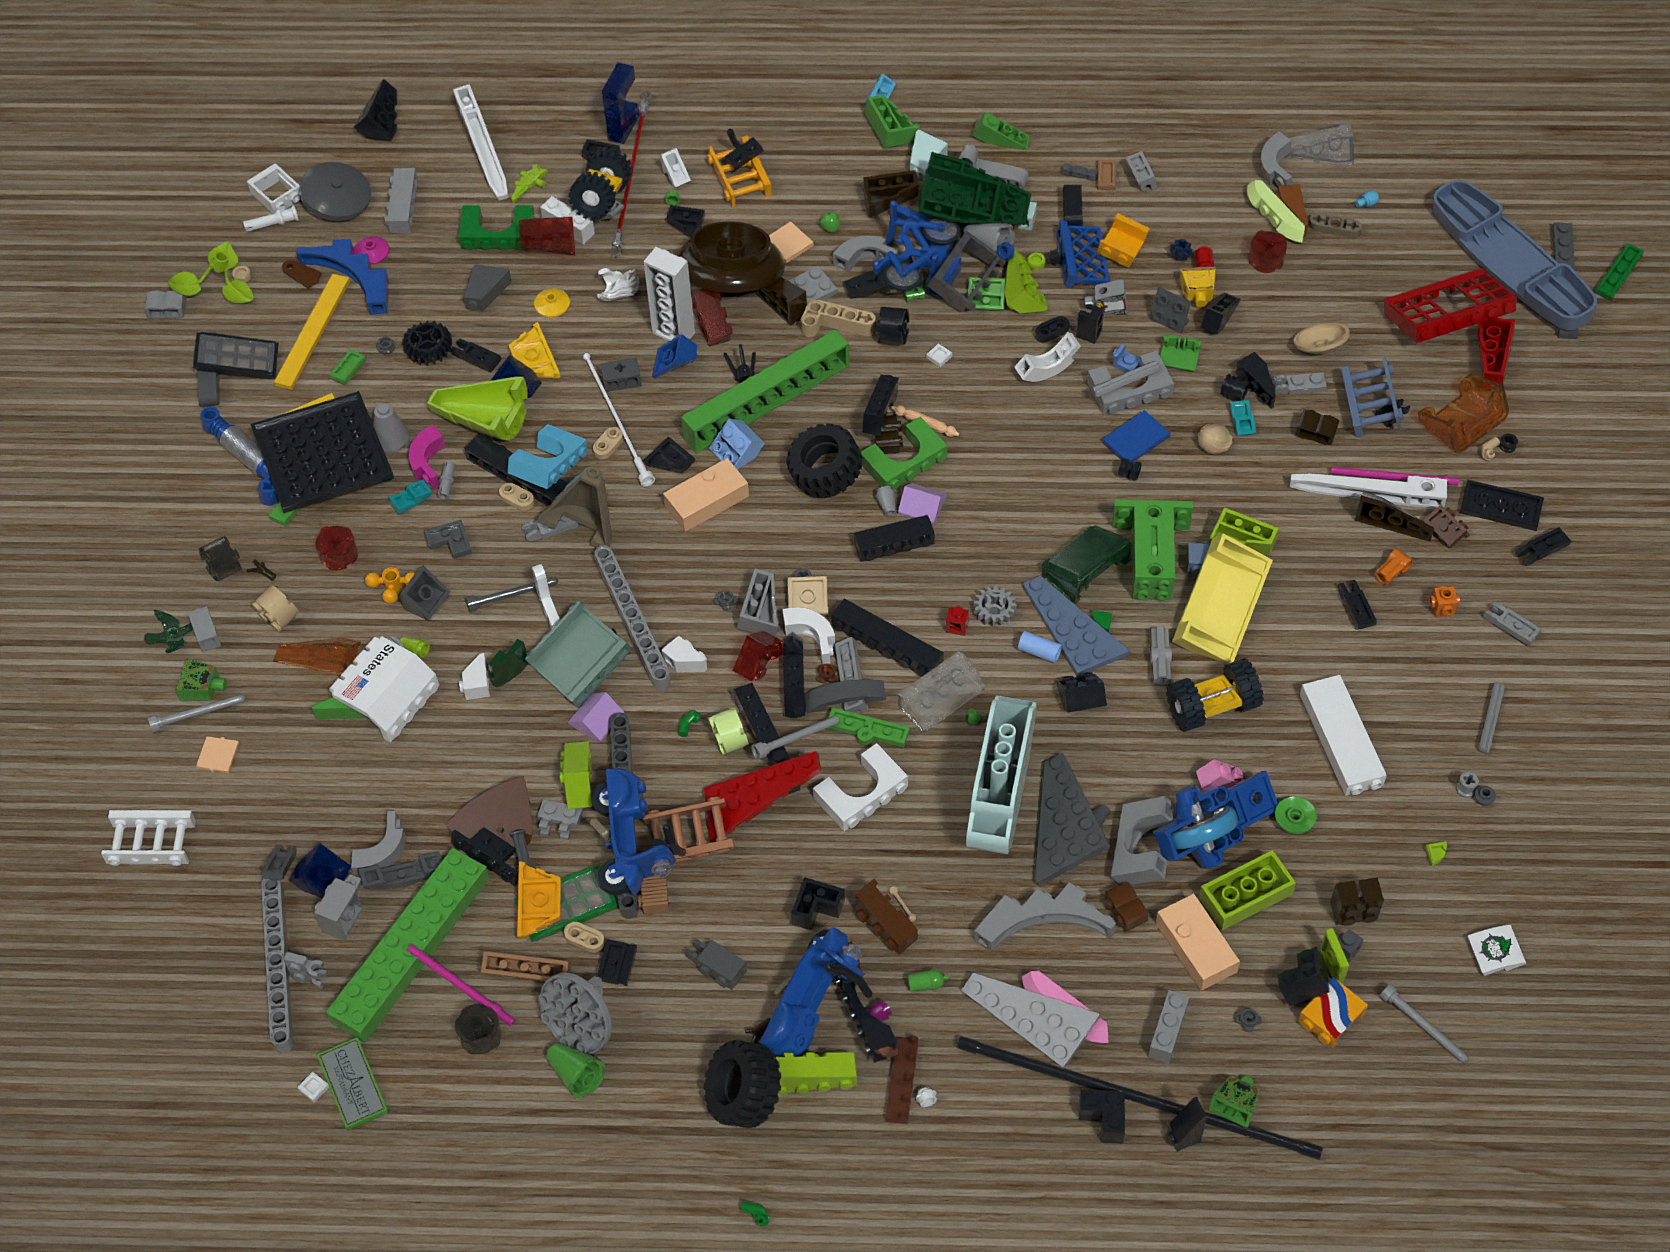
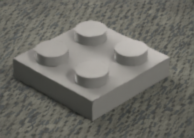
M819 266L788 280L806 291L807 304L811 300L824 301L838 294L836 286Z

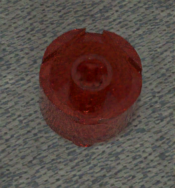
M1258 231L1251 240L1248 257L1250 265L1252 264L1255 266V270L1262 273H1272L1276 269L1282 268L1287 250L1285 236L1281 233Z
M326 526L321 529L316 538L315 545L320 561L326 568L335 571L344 570L349 564H353L357 560L358 549L350 528Z

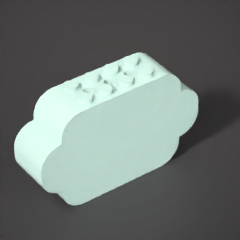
M997 695L995 700L992 701L972 795L966 847L1009 854L1014 839L1029 764L1037 702Z

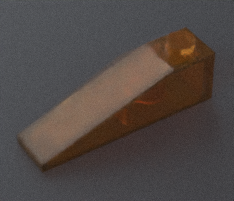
M332 638L279 644L273 661L275 663L342 674L350 664H353L361 641L347 638Z

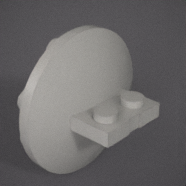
M558 973L544 983L539 995L542 1012L541 1020L548 1026L555 1038L561 1044L586 1054L595 1053L603 1048L610 1039L612 1026L608 1008L603 1000L602 979L594 976L586 981L575 974Z

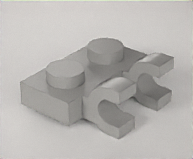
M543 800L537 816L538 821H540V835L548 836L551 824L560 825L559 832H561L560 839L568 840L571 828H578L583 808L568 809L565 803Z
M286 952L284 962L292 979L300 983L304 981L310 982L316 988L322 989L323 983L317 980L319 977L327 978L328 976L326 970H321L324 967L323 961L308 960L306 956Z

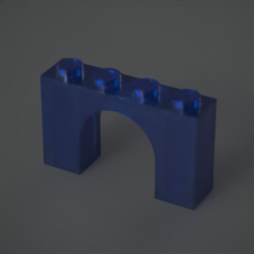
M617 62L602 89V99L608 140L625 144L640 114L638 103L625 100L635 80L634 66Z

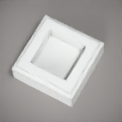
M939 343L926 354V358L940 368L952 357V352Z
M312 1072L297 1088L315 1103L329 1088V1085Z

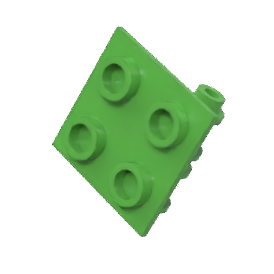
M1171 334L1164 335L1160 356L1166 367L1195 372L1201 341L1198 338H1188L1187 340L1186 336L1185 339H1181V335L1179 338Z

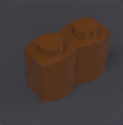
M1129 882L1120 884L1105 892L1104 905L1108 911L1111 910L1115 915L1114 920L1119 928L1122 927L1127 932L1148 922L1149 914Z

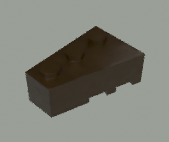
M916 170L863 177V193L868 218L889 210L891 201H896L897 205H900L918 197L919 185Z
M781 277L775 283L756 290V295L790 326L802 319L807 306L806 291Z

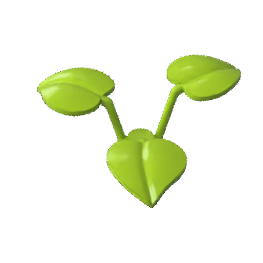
M230 242L223 243L209 252V267L199 280H197L193 273L186 271L179 272L168 280L169 286L177 293L185 296H194L200 293L201 287L199 284L203 282L213 268L217 273H222L223 271L225 273L227 285L223 287L222 293L228 301L233 303L253 301V293L245 282L239 279H235L232 282L229 281L228 269H233L238 264V257L232 249Z

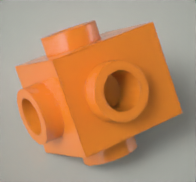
M1454 586L1434 588L1433 595L1429 599L1434 616L1446 617L1455 615L1457 606L1460 605V596L1456 594Z

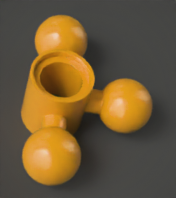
M390 567L382 572V577L374 572L367 574L365 583L370 588L384 584L386 590L383 592L382 598L387 604H393L398 599L397 592L402 588V583L407 585L416 573L409 572L404 577H400L399 571L396 568Z

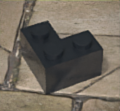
M804 877L791 912L792 925L812 931L818 913L839 918L845 902V889Z
M1317 947L1298 953V967L1278 974L1279 989L1289 1006L1330 992L1327 964Z
M1080 1089L1079 1121H1100L1101 1142L1123 1143L1125 1091Z

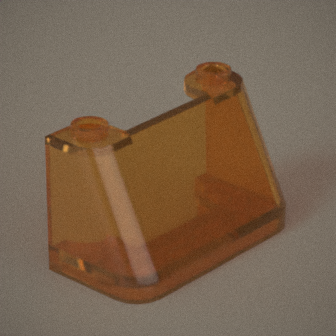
M1471 373L1459 384L1460 396L1436 413L1432 407H1425L1418 412L1420 423L1452 450L1457 452H1463L1501 424L1509 413L1504 385Z

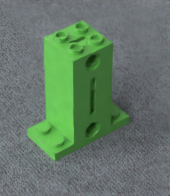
M1115 499L1112 528H1132V599L1172 600L1175 582L1174 530H1190L1193 501Z

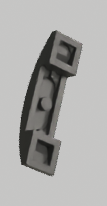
M872 679L848 680L816 688L805 694L806 712L827 710L826 706L863 699H865L866 703L886 700L884 682Z
M439 852L419 856L418 861L380 869L379 865L358 869V873L364 889L383 890L398 888L429 879L442 862V858Z

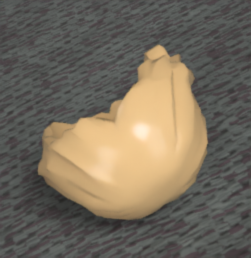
M1207 424L1198 433L1199 445L1209 454L1225 452L1232 444L1233 437L1224 425Z

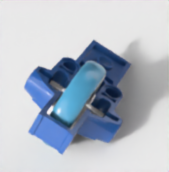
M1260 771L1230 788L1225 786H1208L1199 790L1197 786H1188L1176 792V819L1153 831V834L1156 836L1162 856L1166 860L1176 861L1191 853L1204 869L1218 866L1223 862V851L1242 841L1244 828L1275 812L1278 802L1267 771ZM1255 793L1258 796L1257 803H1254L1253 801V795Z

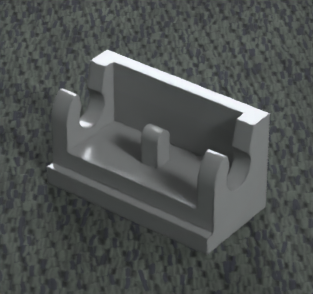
M1141 151L1126 157V161L1138 185L1140 184L1141 190L1145 192V186L1149 184L1152 190L1156 189L1155 176L1143 152Z

